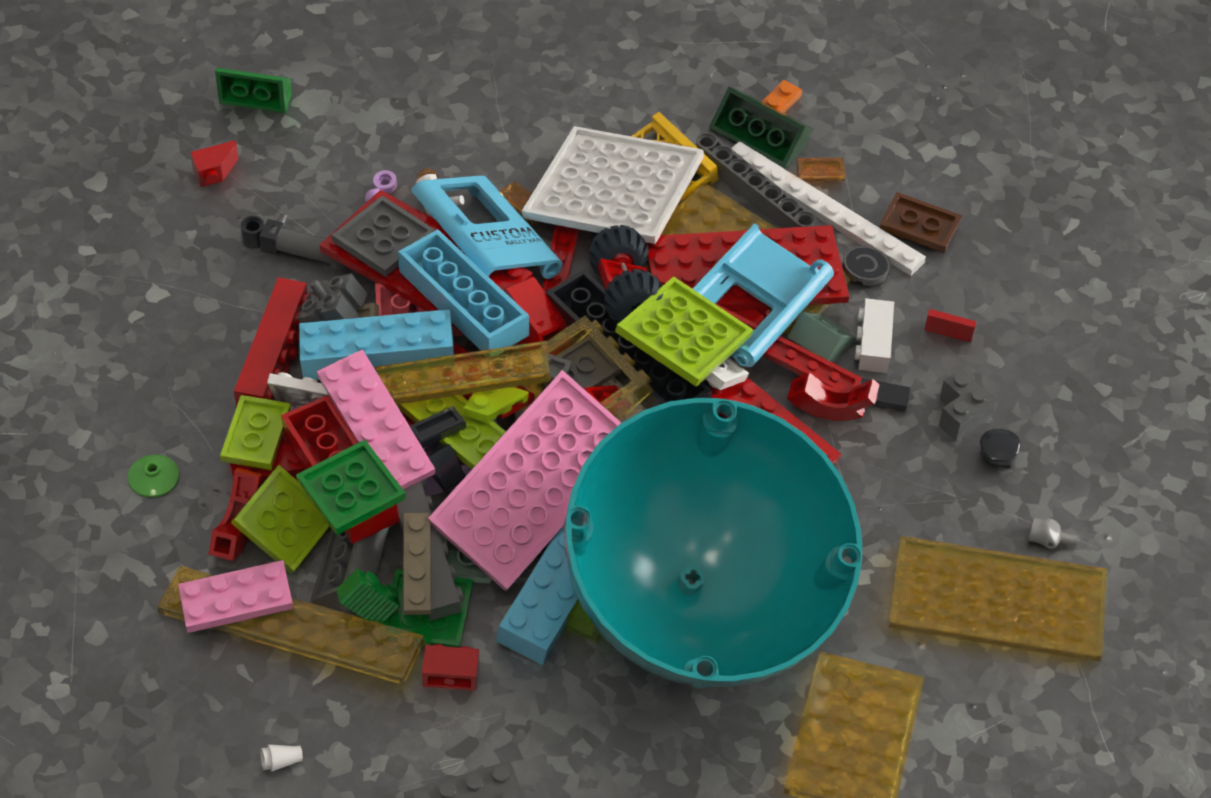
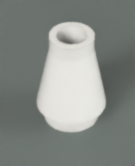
M267 744V747L260 749L263 770H270V772L303 761L300 745Z

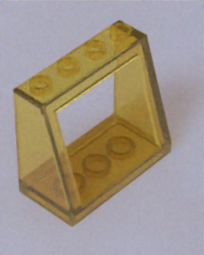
M583 316L510 367L529 390L538 397L544 390L531 376V371L545 362L548 353L556 356L589 334L631 380L629 384L600 403L619 421L622 420L654 391L648 384L651 379L642 369L637 372L632 367L636 364L626 352L621 355L617 351L620 347L611 336L606 339L602 334L605 331L595 319L591 322L586 316Z

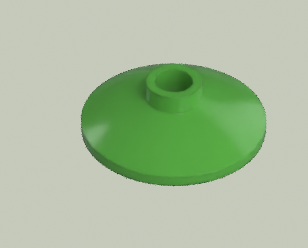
M153 454L144 456L135 461L128 471V483L131 489L138 495L148 498L166 495L175 488L179 481L177 464L164 455Z

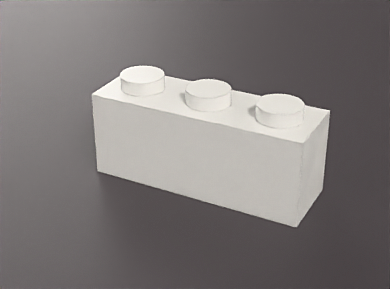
M865 298L864 308H859L858 322H862V327L858 326L856 341H860V345H856L855 360H859L858 370L888 373L892 344L893 301Z

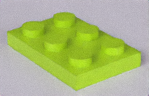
M241 395L220 454L221 462L271 470L284 433L281 415L291 411V403Z

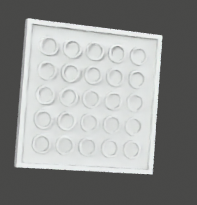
M574 126L522 209V218L600 233L605 228L607 230L611 229L610 226L618 225V227L625 225L634 228L646 243L656 244L704 158V151L697 148Z

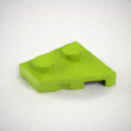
M483 377L465 405L463 416L489 423L496 419L498 415L509 412L513 404L519 401L522 403L527 402L529 392Z

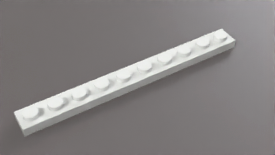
M739 141L731 148L812 212L815 217L828 225H832L834 229L861 246L874 247L882 251L888 257L890 264L906 274L912 276L925 263L926 256Z

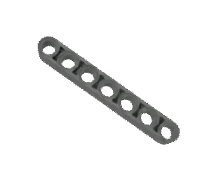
M702 133L697 137L696 147L702 149L704 154L717 165L718 178L781 228L815 226L816 217L812 212L711 133Z

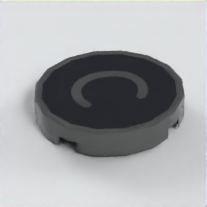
M856 246L849 249L844 255L842 268L844 274L855 283L859 281L862 282V285L872 286L884 282L889 274L890 262L882 251L874 247Z

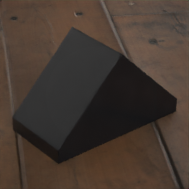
M436 442L424 449L435 468L436 474L432 475V477L444 492L458 485L466 477L450 444Z

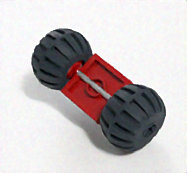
M618 225L610 226L611 229L607 230L605 228L600 231V234H597L593 239L589 251L591 266L596 274L602 278L606 289L605 309L610 318L617 324L651 295H656L658 289L663 286L645 267L648 262L649 251L647 243L634 228L620 225L619 227ZM663 294L659 295L656 300H660Z

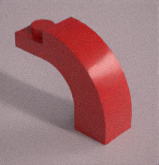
M809 372L792 380L787 399L797 408L815 417L833 421H850L862 418L865 408L875 404L879 384L874 379H871L853 388H833L822 383Z
M237 468L234 471L229 504L221 523L212 530L208 555L234 561L241 554L249 538L231 522L261 486L262 474Z

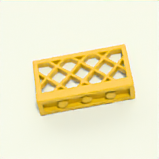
M660 112L652 116L651 123L631 136L644 139L645 135L653 131L657 134V140L653 141L697 148ZM705 154L695 172L701 178L697 181H690L680 201L707 182L712 185L719 180L717 165Z

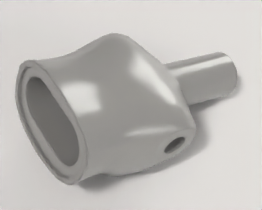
M1033 517L1029 542L1039 543L1049 549L1055 548L1059 542L1076 546L1078 536L1061 532L1060 525L1055 520Z

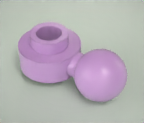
M388 170L376 173L373 177L375 189H370L366 192L365 202L371 199L379 190L388 194L395 191L397 188L396 175Z

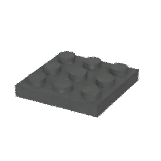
M381 196L332 234V242L386 277L399 266L398 251L429 235L435 229Z

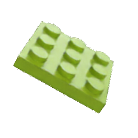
M280 465L272 471L231 522L276 562L283 560L285 570L290 574L295 571L329 527L327 521L297 480Z

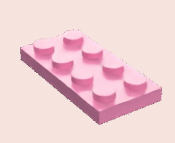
M283 560L178 584L188 633L294 609Z

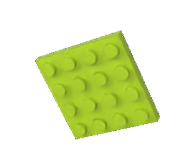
M673 277L658 289L656 295H651L617 324L615 332L693 385L698 386L751 337L753 329ZM663 294L660 300H656L659 295Z

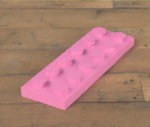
M363 349L317 371L319 380L357 442L359 443L363 440L368 442L402 489L436 474L433 464Z

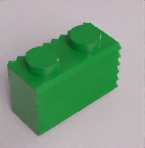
M357 568L355 572H352L351 576L345 579L344 583L337 587L340 603L373 625H376L377 628L401 606L398 591L390 584L386 586L381 584L378 578L370 571L364 573Z

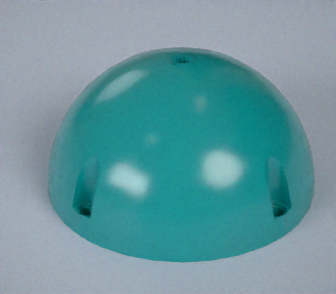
M692 398L670 401L643 410L619 424L598 443L583 464L573 486L563 524L565 555L571 583L582 608L599 633L621 655L640 668L669 681L680 684H692L697 688H729L754 684L781 674L809 657L834 632L849 609L861 572L862 535L855 504L842 476L827 455L808 436L782 418L755 406L727 399ZM717 413H724L727 419L720 418ZM848 556L852 563H846L842 558ZM687 578L692 579V583H694V585L689 584V580H687Z

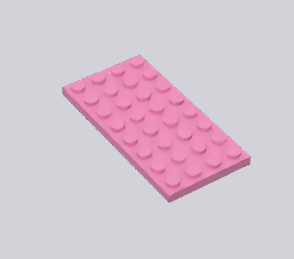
M562 370L427 520L506 591L563 527L570 495L583 464L598 443L621 422Z

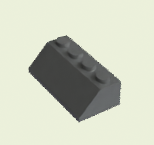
M389 527L353 544L345 532L336 535L331 528L310 602L314 605L349 610V608L340 603L337 587L344 583L345 579L351 576L352 572H355L357 568L364 573L370 571L377 577V569L380 558L383 555V547L386 536L389 533Z

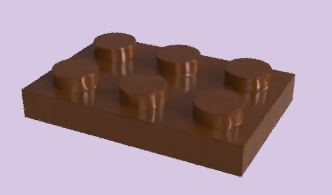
M896 192L880 222L879 228L887 233L945 253L961 222L962 215Z

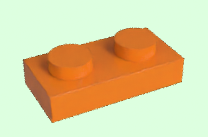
M783 80L762 102L785 113L802 96V89Z

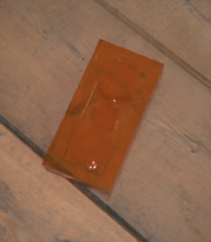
M843 157L797 158L798 178L803 181H845L846 173Z
M516 181L499 191L514 209L522 215V209L532 193Z

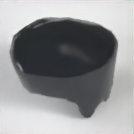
M992 429L986 431L980 439L981 451L988 462L996 465H1008L1009 468L1013 466L1021 447L1020 439L1014 432L1004 429Z

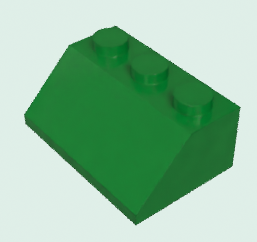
M216 68L215 75L220 104L286 113L292 96L291 78Z

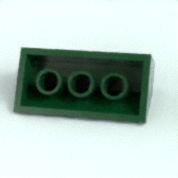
M728 87L709 126L710 129L737 143L739 141L784 168H787L804 150L814 130L808 125L732 87Z

